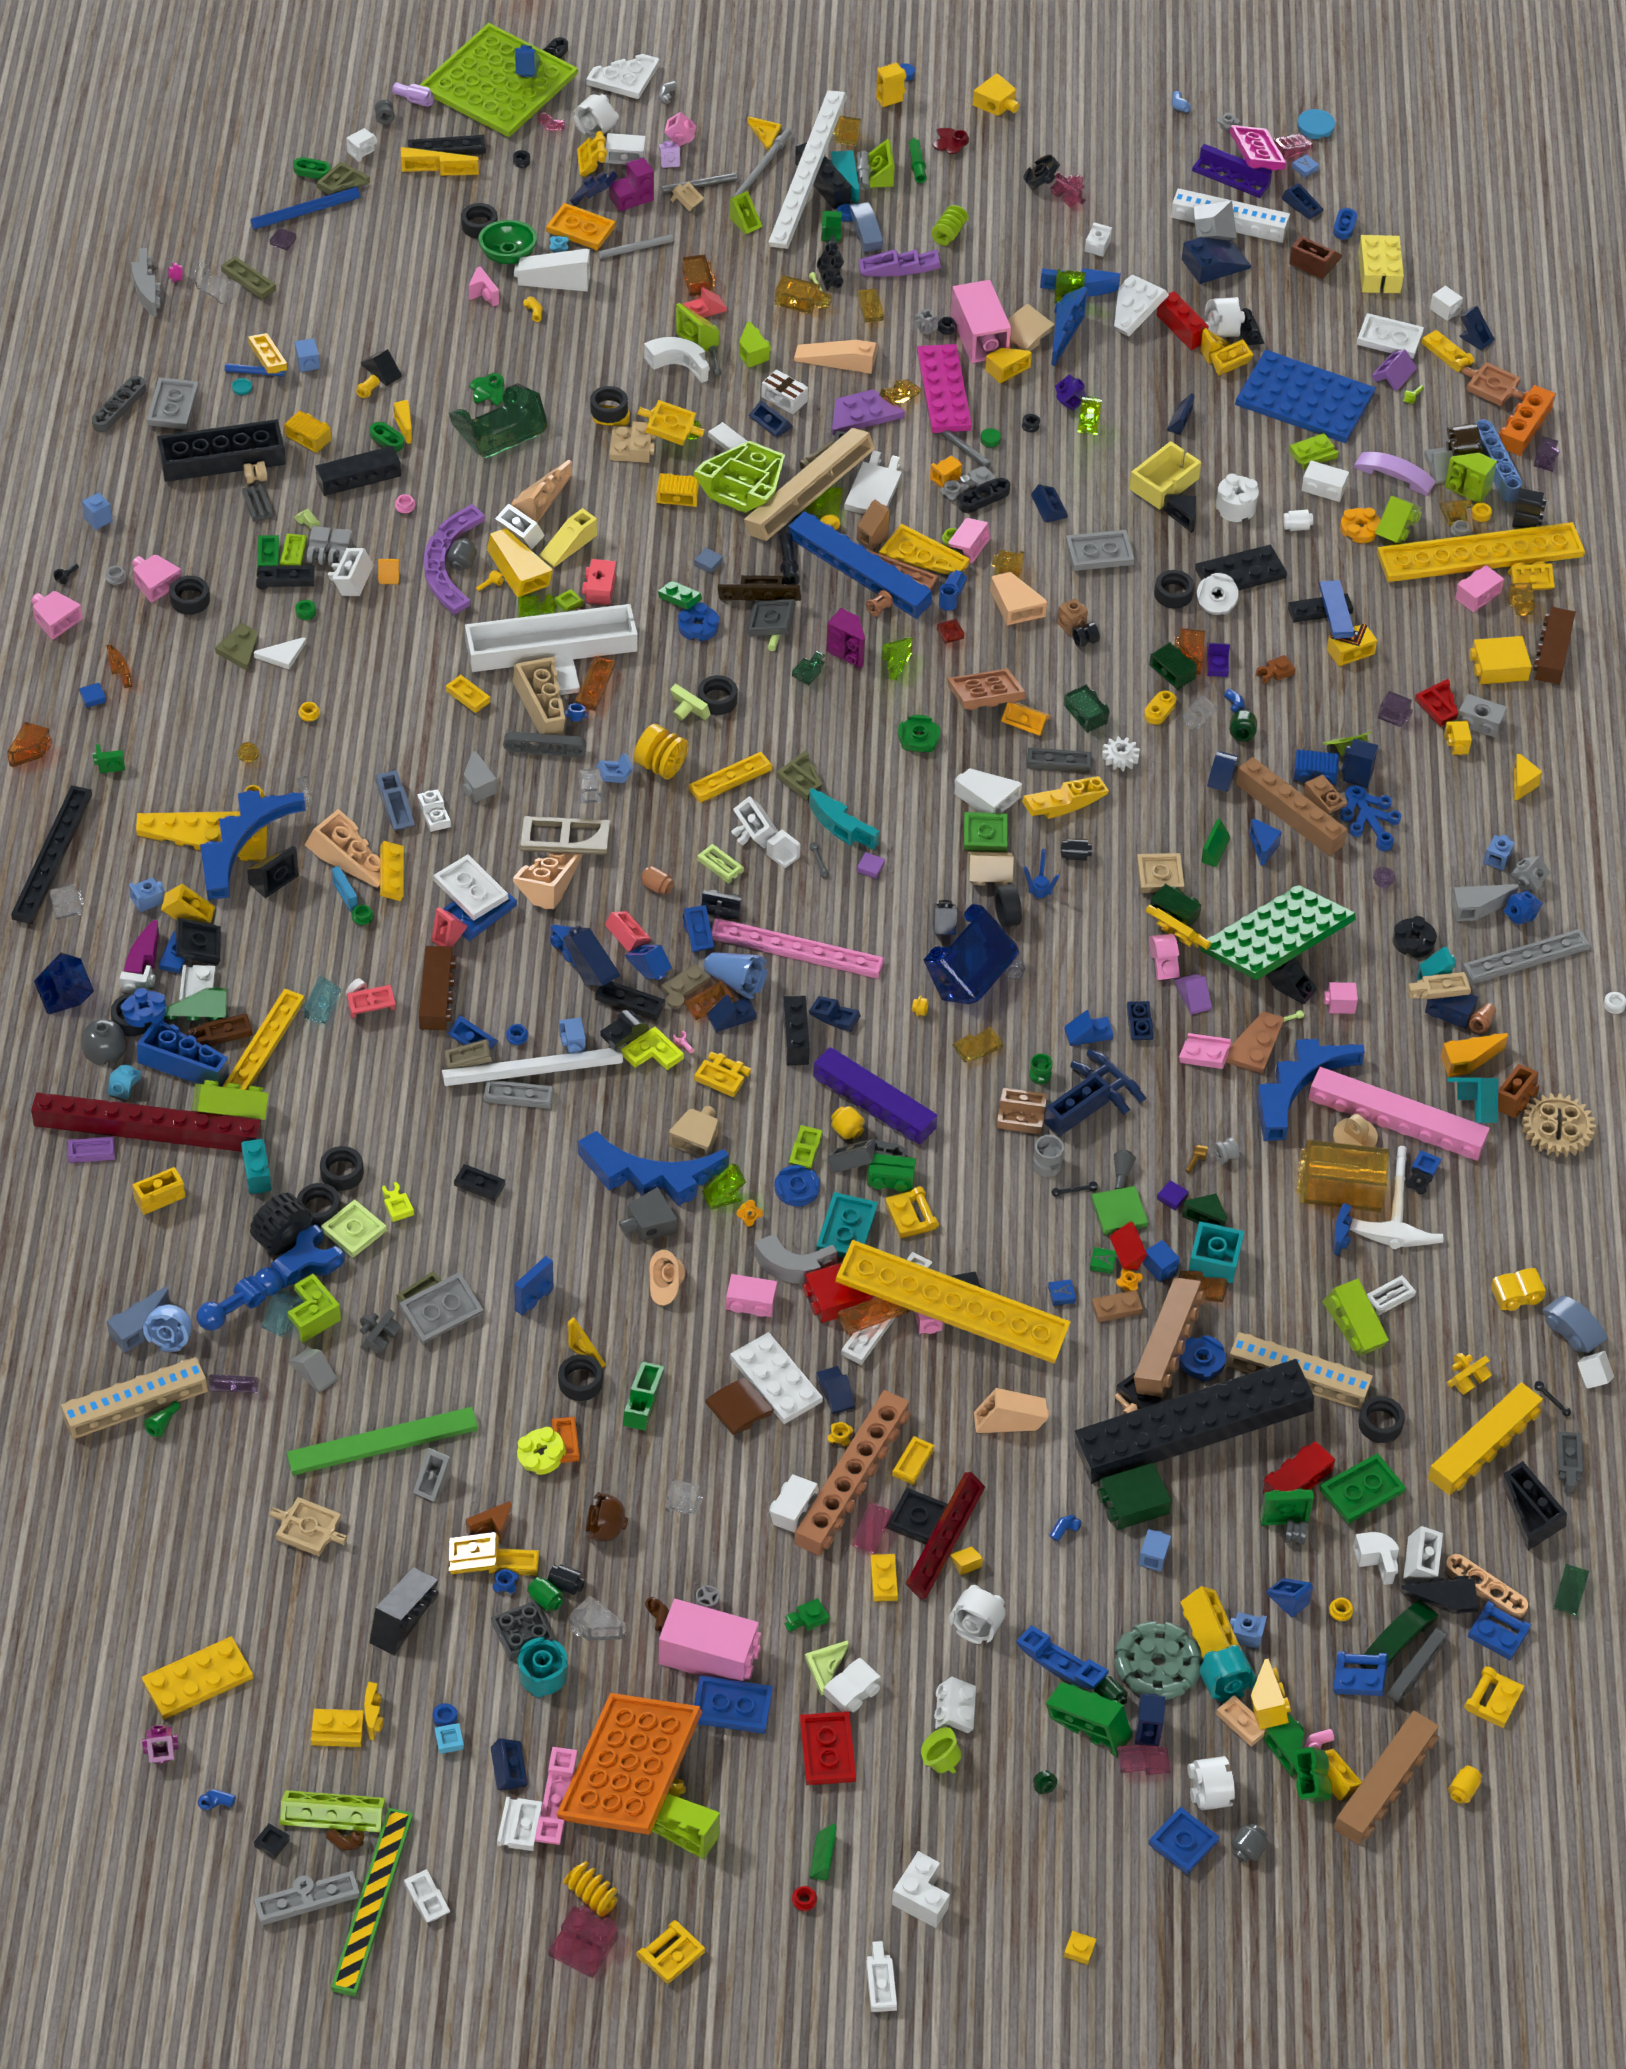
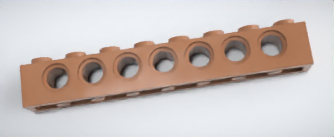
M883 1390L796 1529L795 1545L818 1556H821L824 1549L828 1550L830 1548L835 1531L841 1530L845 1521V1515L847 1512L851 1513L853 1511L856 1497L858 1494L862 1495L867 1486L866 1481L869 1477L875 1475L878 1469V1462L880 1459H885L891 1441L895 1442L898 1438L900 1426L908 1422L911 1415L908 1400Z

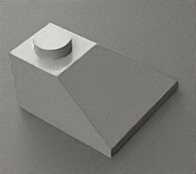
M1232 201L1194 206L1197 238L1237 239Z

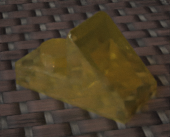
M1454 500L1439 503L1448 526L1451 527L1457 520L1468 522L1466 509L1472 508V500Z

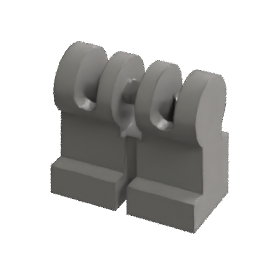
M312 526L310 543L307 550V563L314 564L315 559H318V564L324 565L327 558L326 552L328 551L329 566H332L336 561L340 563L346 548H352L353 546L352 530L334 528L331 537V528Z

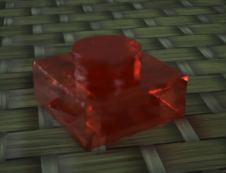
M957 619L937 624V631L945 644L964 639V631Z

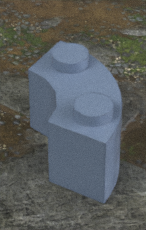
M1561 1295L1542 1309L1545 1321L1550 1329L1564 1336L1574 1351L1589 1353L1608 1339L1604 1329L1592 1313L1570 1297Z

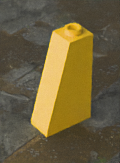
M504 528L490 534L487 551L518 598L550 585L553 569L509 530Z

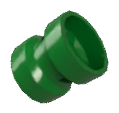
M1039 1053L1031 1058L1029 1078L1035 1084H1046L1050 1081L1053 1066L1050 1056Z

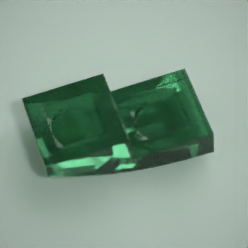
M1568 1564L1565 1565L1553 1609L1577 1616L1589 1574L1588 1570Z

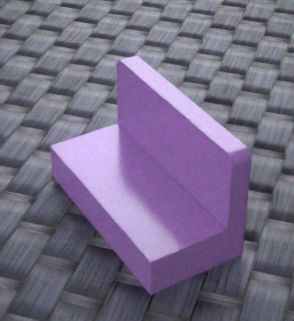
M1404 349L1391 353L1371 376L1375 382L1387 379L1393 390L1396 391L1414 373L1417 367Z

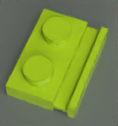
M1324 433L1289 446V452L1298 464L1302 465L1303 470L1308 468L1310 461L1324 463L1338 458L1339 451L1334 449V445Z

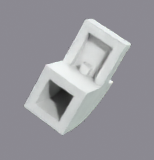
M1379 1532L1356 1534L1353 1549L1358 1566L1378 1565L1383 1585L1393 1584L1395 1574H1398L1396 1560L1399 1547L1391 1537Z

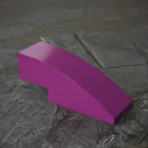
M153 920L134 942L126 959L124 972L143 975L146 965L155 969L159 941L158 920Z

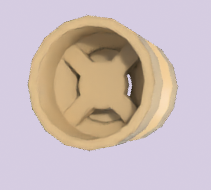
M264 461L257 462L254 465L250 463L243 464L247 484L254 483L256 480L261 482L267 481Z

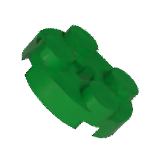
M912 715L908 717V720L904 723L902 721L898 727V739L902 749L914 752L934 751L935 746L940 740V726L932 722V718L929 716Z

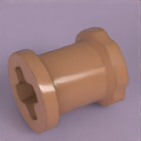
M881 590L877 597L866 602V607L870 614L879 616L882 610L893 605V598L887 591Z

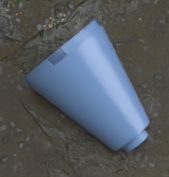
M713 952L706 957L704 962L705 970L709 975L740 995L751 999L754 998L752 995L755 992L759 993L762 990L768 971L764 969V963L767 964V960L760 955Z

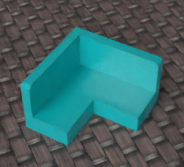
M1447 1078V1082H1457V1100H1475V1123H1498V1078Z

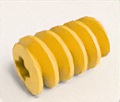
M585 1861L567 1874L563 1884L568 1885L571 1891H575V1895L582 1898L585 1904H589L590 1909L596 1911L599 1917H603L615 1907L618 1898L615 1897L618 1889L614 1887L608 1891L611 1883L605 1881L601 1884L604 1876L599 1874L594 1878L596 1869L591 1868L586 1871L589 1863Z

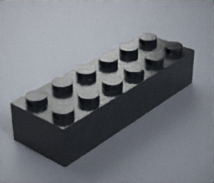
M278 419L157 436L159 457L165 482L244 471L243 464L250 463L254 465L260 461L265 462V467L286 465L285 448Z

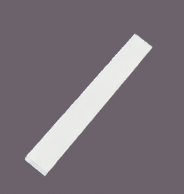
M620 1047L615 1050L613 1048L447 1069L442 1070V1078L445 1086L619 1064L623 1062V1055Z

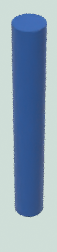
M225 364V372L285 376V371L268 374L265 368L260 366Z

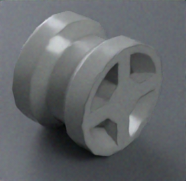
M1232 1137L1227 1138L1223 1143L1216 1142L1213 1144L1214 1155L1220 1164L1227 1163L1229 1159L1236 1160L1240 1157L1238 1145Z
M710 1585L700 1587L696 1592V1605L719 1610V1591Z

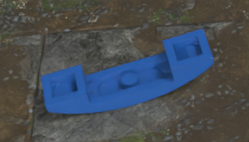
M1032 1625L1016 1641L1017 1645L1038 1664L1074 1685L1095 1689L1109 1674V1670L1088 1659L1084 1662L1051 1642V1636Z

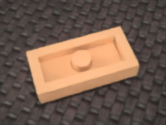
M1235 1695L1217 1709L1216 1715L1251 1747L1264 1737L1265 1729H1259L1254 1713Z

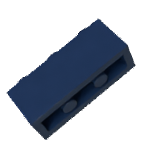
M1096 1072L1046 1106L1044 1123L1060 1137L1109 1102L1111 1085Z

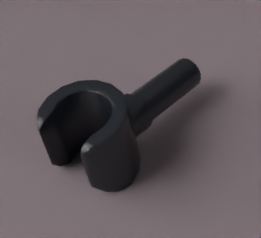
M74 564L67 570H55L53 573L55 580L59 579L61 584H66L68 582L67 577L79 568L78 564Z

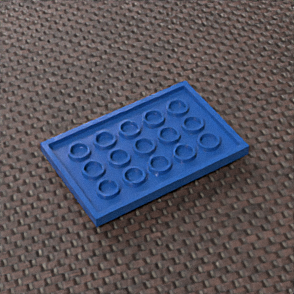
M1265 349L1237 396L1235 405L1317 434L1324 433L1328 438L1347 443L1375 394L1376 387Z

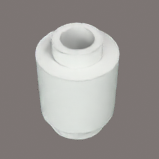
M1308 509L1283 513L1284 530H1309L1310 526L1313 525V514L1309 513Z

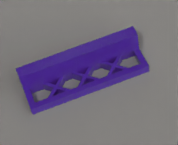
M1203 144L1201 147L1200 157L1192 167V171L1258 198L1262 197L1271 183L1272 170L1264 167L1258 169L1251 168L1244 159L1207 144ZM1204 164L1209 166L1210 168L1204 169L1200 166ZM1217 172H1224L1227 175L1221 176ZM1234 179H1242L1244 182H1236ZM1257 185V186L1261 187V189H1260V190H1256V189L1252 188L1251 186Z

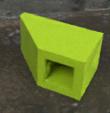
M751 321L747 322L739 341V357L750 368L769 361V352L771 351L770 343L762 337L760 330L755 328Z

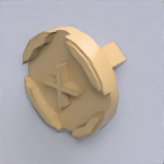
M1354 1114L1350 1118H1345L1337 1123L1334 1127L1332 1138L1334 1147L1340 1153L1347 1157L1359 1156L1361 1158L1371 1154L1376 1148L1378 1134L1376 1128L1370 1122L1366 1121L1362 1116Z

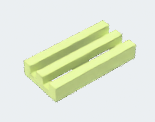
M711 844L697 855V860L728 884L732 882V878L738 877V873L742 874L744 872L742 865L714 844ZM724 862H725L726 864H728L730 867H732L734 870H732V869H730L728 866H726V865L724 864Z

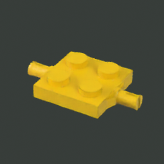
M658 400L656 407L651 411L640 407L637 415L649 418L645 433L682 446L690 434L703 437L705 429L694 426L695 412Z
M1152 905L1147 907L1145 912L1156 918L1158 921L1156 924L1165 933L1174 934L1179 938L1180 942L1188 947L1191 944L1197 948L1200 945L1206 950L1210 947L1211 941L1202 937L1201 934H1197L1190 927L1159 908L1156 909Z

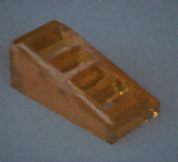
M721 980L687 1000L684 1004L696 1021L707 1016V1013L725 995L728 994L732 1002H735V1000ZM714 997L716 1001L712 1003L710 998ZM706 1001L708 1006L705 1007L702 1002ZM698 1004V1006L701 1009L698 1012L694 1007V1005Z

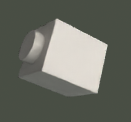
M1444 286L1432 295L1430 309L1448 321L1460 314L1463 297L1447 286Z

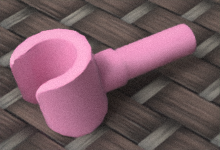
M681 1031V1038H677L675 1034L673 1035V1044L675 1046H684L689 1053L694 1052V1049L686 1040L685 1031Z

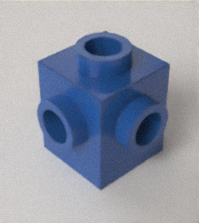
M1529 891L1512 894L1508 898L1507 906L1503 912L1509 916L1512 922L1520 925L1532 922L1543 903Z

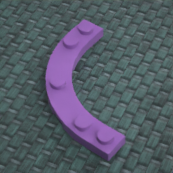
M473 504L446 519L439 526V530L434 536L430 537L424 553V571L427 584L438 601L453 615L469 607L470 600L450 580L445 570V560L454 541L465 532L485 521V515Z

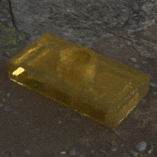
M877 288L858 290L857 296L864 323L884 321V313Z

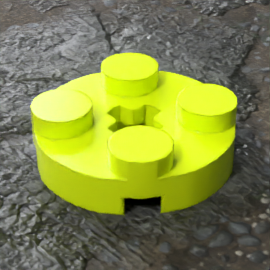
M551 1427L536 1429L518 1440L517 1455L521 1465L526 1471L535 1472L539 1475L550 1473L558 1468L561 1464L560 1460L566 1453V1447L561 1436L553 1431ZM540 1448H547L544 1450L543 1455L536 1453Z

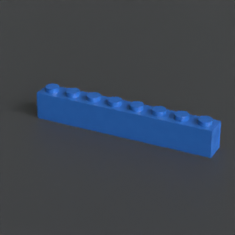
M804 511L788 526L789 535L793 536L795 543L877 595L881 590L887 591L893 598V605L915 619L932 604L931 590L926 585H921L910 575H905L894 565H889L878 555L867 551L864 546L854 543L848 536L835 531L832 526L824 524L815 515H810Z

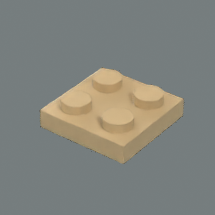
M1180 853L1137 854L1136 860L1141 893H1157L1165 883L1171 887L1175 886L1181 892H1184Z

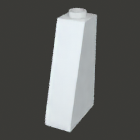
M590 249L520 257L519 265H515L514 277L518 278L519 286L588 292Z

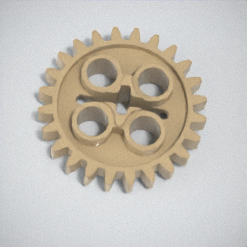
M1550 1093L1549 1098L1541 1095L1540 1101L1534 1098L1533 1103H1528L1527 1109L1523 1113L1521 1125H1523L1522 1133H1527L1525 1139H1532L1531 1146L1539 1145V1152L1546 1149L1547 1155L1555 1152L1556 1157L1559 1156V1153H1563L1565 1157H1568L1569 1152L1574 1156L1577 1154V1150L1583 1152L1585 1146L1589 1147L1591 1140H1593L1596 1125H1594L1595 1118L1590 1117L1592 1111H1585L1586 1104L1579 1106L1578 1098L1571 1101L1570 1095L1562 1098L1561 1093L1558 1094V1097H1554ZM1558 1110L1561 1111L1559 1140L1556 1139Z

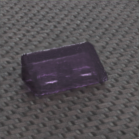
M209 1374L211 1391L258 1393L260 1381L258 1377Z

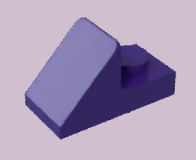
M1207 642V676L1228 677L1229 643Z

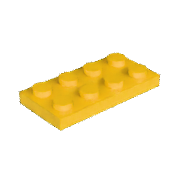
M232 1636L142 1676V1682L163 1720L253 1679V1673Z

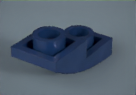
M1127 1002L1131 1040H1153L1150 1002Z

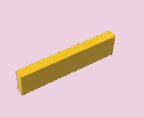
M759 752L689 784L688 789L697 801L701 803L771 771L772 764L762 752Z

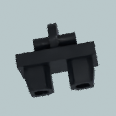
M703 890L701 906L706 905L707 914L714 915L715 919H720L722 916L738 920L742 898L736 894L725 895L720 894L716 890Z

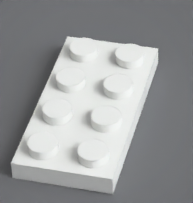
M769 1332L730 1354V1360L774 1409L773 1412L783 1424L823 1402L822 1395Z

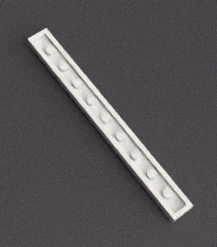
M827 91L769 239L770 247L789 248L847 96L845 92Z

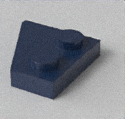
M613 170L610 172L603 171L597 176L590 175L583 180L582 186L570 199V202L573 206H576L585 195L589 199L608 189L618 175Z

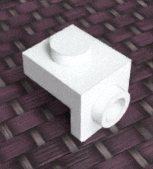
M146 965L143 975L121 972L119 978L121 992L134 993L139 988H145L149 991L150 987L153 988L155 984V975L152 974V968Z

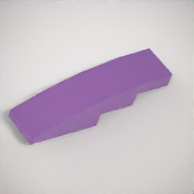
M895 249L859 259L862 276H902L942 268L938 250L918 254L916 249L898 254Z

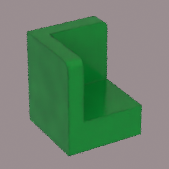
M823 211L821 241H830L832 235L835 236L836 242L841 241L842 212Z

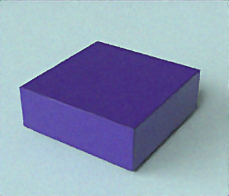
M1170 1180L1157 1194V1200L1176 1211L1188 1197L1189 1191Z

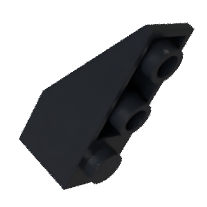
M1457 1576L1451 1581H1445L1444 1578H1434L1430 1580V1583H1420L1419 1580L1407 1581L1406 1585H1401L1402 1594L1449 1613L1478 1612L1475 1579H1469V1576Z

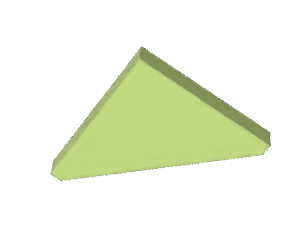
M848 1640L805 1654V1660L821 1695H824L825 1686L833 1679L849 1648Z

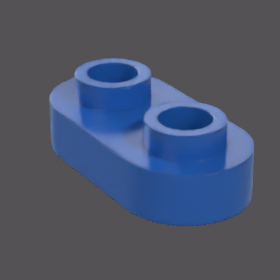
M1351 208L1339 210L1333 229V234L1338 239L1345 240L1352 236L1357 220L1355 210Z

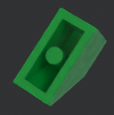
M1289 1714L1287 1715L1289 1723L1266 1728L1263 1740L1288 1774L1293 1777L1296 1774L1293 1761L1294 1752L1297 1749H1301L1304 1729L1301 1723L1295 1721Z

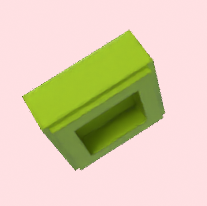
M572 589L555 597V604L564 612L574 611L584 606V601Z

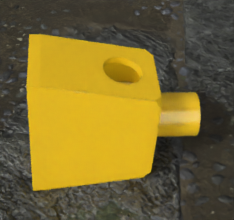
M997 73L973 90L972 105L996 116H1000L1006 110L1016 113L1020 107V104L1016 102L1015 87Z

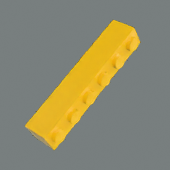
M1522 1382L1518 1384L1431 1465L1428 1479L1449 1496L1455 1490L1460 1491L1471 1475L1475 1477L1486 1461L1490 1463L1501 1447L1503 1449L1506 1448L1516 1433L1518 1435L1521 1434L1531 1419L1534 1421L1540 1416L1543 1398Z

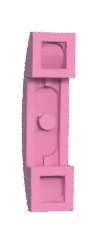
M552 1747L548 1779L541 1815L538 1820L535 1842L560 1845L566 1821L558 1819L556 1814L575 1772L577 1750Z

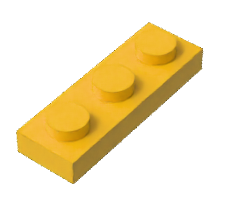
M267 333L248 337L250 347L268 374L287 370V362Z
M383 841L380 845V896L401 901L404 897V846Z

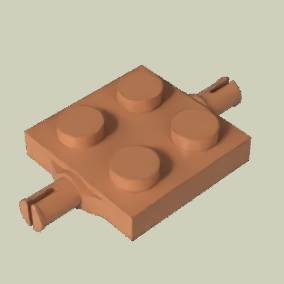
M1488 362L1476 371L1467 366L1464 367L1462 374L1472 378L1467 385L1466 391L1499 406H1502L1512 396L1521 401L1523 400L1525 393L1516 389L1520 384V377Z

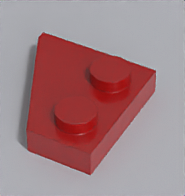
M1449 679L1416 694L1415 701L1440 727L1447 722L1457 719L1458 710L1454 704L1455 699L1450 690Z

